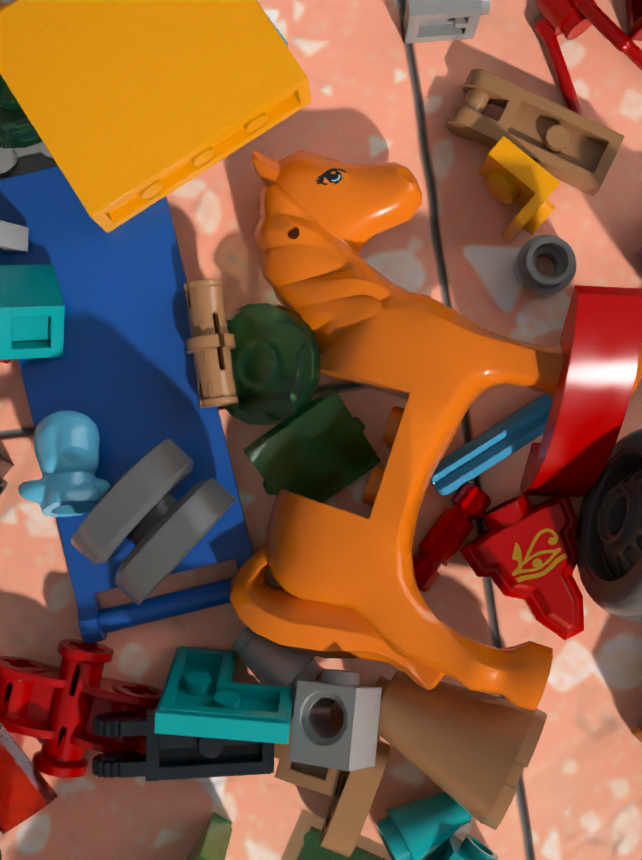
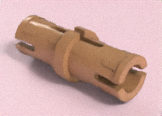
M202 279L183 284L191 337L185 340L187 354H193L199 408L238 403L230 351L236 348L234 334H228L223 302V283L220 279Z

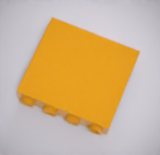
M17 0L14 3L0 6V75L89 216L107 234L311 103L308 77L257 0Z

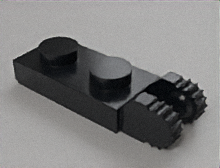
M156 708L145 709V713L135 711L105 712L95 715L93 718L94 735L97 734L98 736L110 738L145 736V753L132 750L108 751L92 758V773H94V776L97 775L104 778L145 776V781L274 773V743L155 734Z

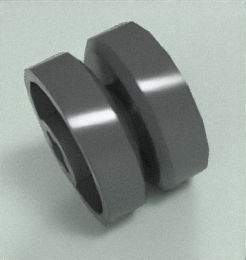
M166 439L158 444L139 462L127 470L107 490L71 537L70 543L94 566L112 560L130 542L135 545L134 549L118 567L114 584L138 606L174 570L237 500L214 478L199 481L180 500H177L174 496L192 474L194 460L172 439Z

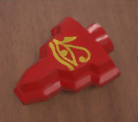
M526 493L485 512L482 518L488 530L459 549V552L477 577H490L504 596L523 599L534 619L563 640H567L584 631L583 595L572 575L577 565L578 548L572 533L579 524L568 494L564 493L532 506Z

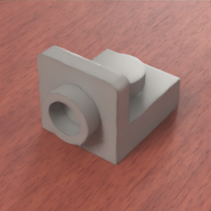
M406 0L403 17L405 44L474 39L481 15H488L490 0Z

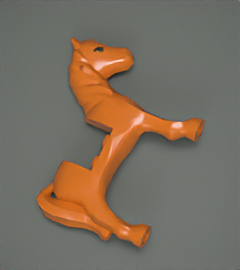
M304 150L297 151L279 161H275L257 151H253L250 158L263 184V187L260 189L258 203L259 219L253 231L255 245L260 254L262 275L272 286L276 298L288 311L297 327L311 338L312 349L318 355H321L318 372L406 399L407 403L405 409L394 406L391 411L383 442L387 443L386 447L392 448L386 468L382 469L375 466L367 484L363 503L373 506L370 518L280 488L268 521L266 540L256 553L242 564L230 583L229 599L238 617L260 637L287 648L322 658L367 659L390 663L405 672L417 685L426 690L435 688L446 674L460 681L469 690L501 694L518 707L530 711L536 710L550 674L553 648L527 641L512 647L499 649L458 633L433 612L419 591L414 575L412 545L418 512L432 475L454 439L470 405L483 391L492 386L503 384L528 387L545 393L553 399L564 362L562 349L523 342L481 328L441 302L427 295L410 292L395 285L362 259L359 252L377 234L409 221L421 206L422 192L417 179L408 167L396 162L346 164L336 159ZM642 343L630 398L636 391L642 377ZM269 568L272 576L281 587L274 588L266 583L265 574Z

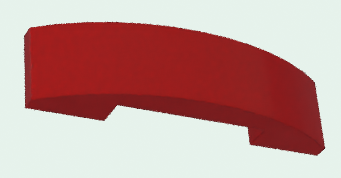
M574 286L559 341L564 355V362L541 443L532 442L520 485L522 494L558 496L566 493L569 497H582L600 477L616 444L633 389L642 343V288Z

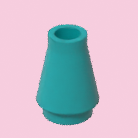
M442 792L385 809L387 816L377 821L375 825L392 860H426L460 827L469 823L471 816L446 792Z

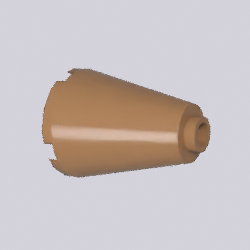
M398 670L391 681L380 676L375 685L376 687H382L378 734L482 825L485 824L497 830L518 790L515 787L525 767L528 768L542 734L547 714L539 709L530 711L518 707L507 698L469 690L468 688L441 681L435 688L426 690L417 685L405 672Z

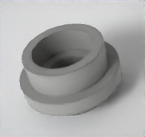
M539 235L527 241L520 249L515 263L516 273L522 285L529 291L539 295H551L563 290L574 278L577 267L576 256L571 246L565 240L554 235ZM546 257L550 259L554 265L553 274L549 276L540 274L535 267L536 258Z

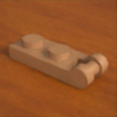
M472 69L463 86V91L466 95L461 105L452 108L445 123L446 128L451 133L465 140H476L491 148L505 136L556 179L592 196L597 193L625 137L624 135L483 69ZM487 104H494L504 109L499 121L483 115Z

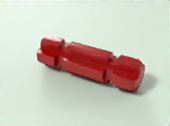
M468 482L458 489L451 499L454 503L452 508H445L419 544L418 547L422 550L417 557L412 554L414 575L419 591L427 592L430 590L440 576V573L437 572L441 564L447 566L474 528L470 523L474 518L480 519L491 504V498L476 485Z

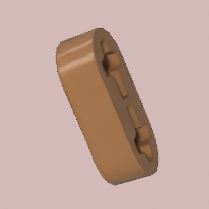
M377 739L375 766L349 772L343 771L338 792L332 798L321 829L319 846L346 857L352 854L382 779L389 756L390 744Z

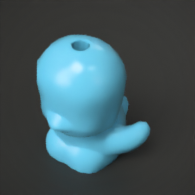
M71 410L57 411L42 419L35 429L33 440L35 455L42 478L23 482L18 488L21 497L38 503L42 514L46 516L71 517L90 513L111 487L110 483L105 479L95 477L99 464L100 443L97 425L88 416Z

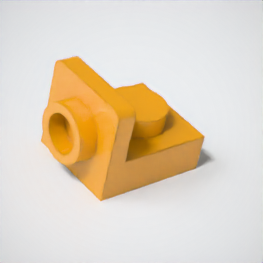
M503 136L488 153L479 174L485 178V186L497 199L506 204L514 202L522 209L502 234L508 241L512 242L522 229L533 235L556 208L547 199L561 182Z

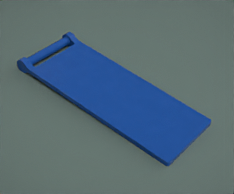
M58 166L1 179L0 220L29 227L28 252H8L0 248V265H52L55 269L65 304L63 357L18 359L34 428L36 429L42 419L57 411L71 410L88 416L97 425L100 436L99 464L95 477L105 479L111 486L154 447L166 439H172L194 460L192 474L174 496L177 500H180L199 481L214 478L237 500L170 574L231 559L236 560L237 570H239L242 564L254 553L218 407H198L199 397L193 354H187L185 340L191 338L186 298L183 291V284H187V278L167 196L107 234L89 216ZM89 513L71 517H56L76 599L79 628L83 641L86 644L106 640L107 633L231 603L229 593L232 578L147 598L139 606L135 602L102 609L96 593L118 588L114 584L116 571L134 549L135 545L130 542L112 560L94 566L70 543L71 537Z

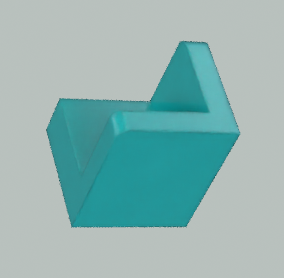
M48 264L0 265V360L63 357L65 304L54 267Z

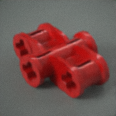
M60 640L57 650L62 655L60 667L23 657L0 656V731L43 739L41 750L33 754L31 766L35 770L50 776L75 778L86 774L88 760L84 758L85 749L102 753L128 750L145 753V736L110 738L98 736L97 734L94 735L93 718L95 715L119 711L145 713V709L157 708L162 694V690L149 685L102 677L105 663L112 661L113 649L99 643L86 644L83 640Z

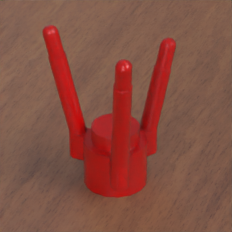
M594 0L536 1L535 6L543 18L534 25V29L545 43L564 101H566L569 110L582 115L577 94L557 39L558 35L563 34L567 40H572L583 34L593 25L618 51L624 52L642 70V50L598 7Z

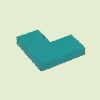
M180 646L176 649L155 711L154 733L289 744L294 688L235 683L236 652Z

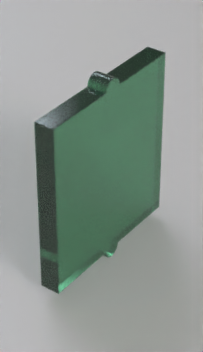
M333 387L327 389L243 449L246 456L264 478L262 485L267 494H276L277 496L281 488L323 503L381 462L362 432L365 429V424L360 418L352 417Z

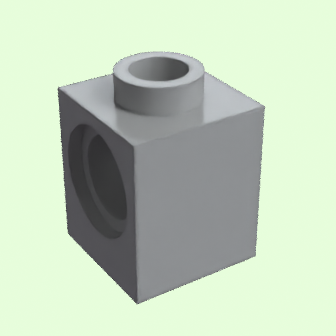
M327 668L322 669L321 680H297L289 761L348 772L375 766L382 687L359 684L360 672ZM336 701L341 706L344 714L343 726L339 732L333 727L330 717L331 708Z

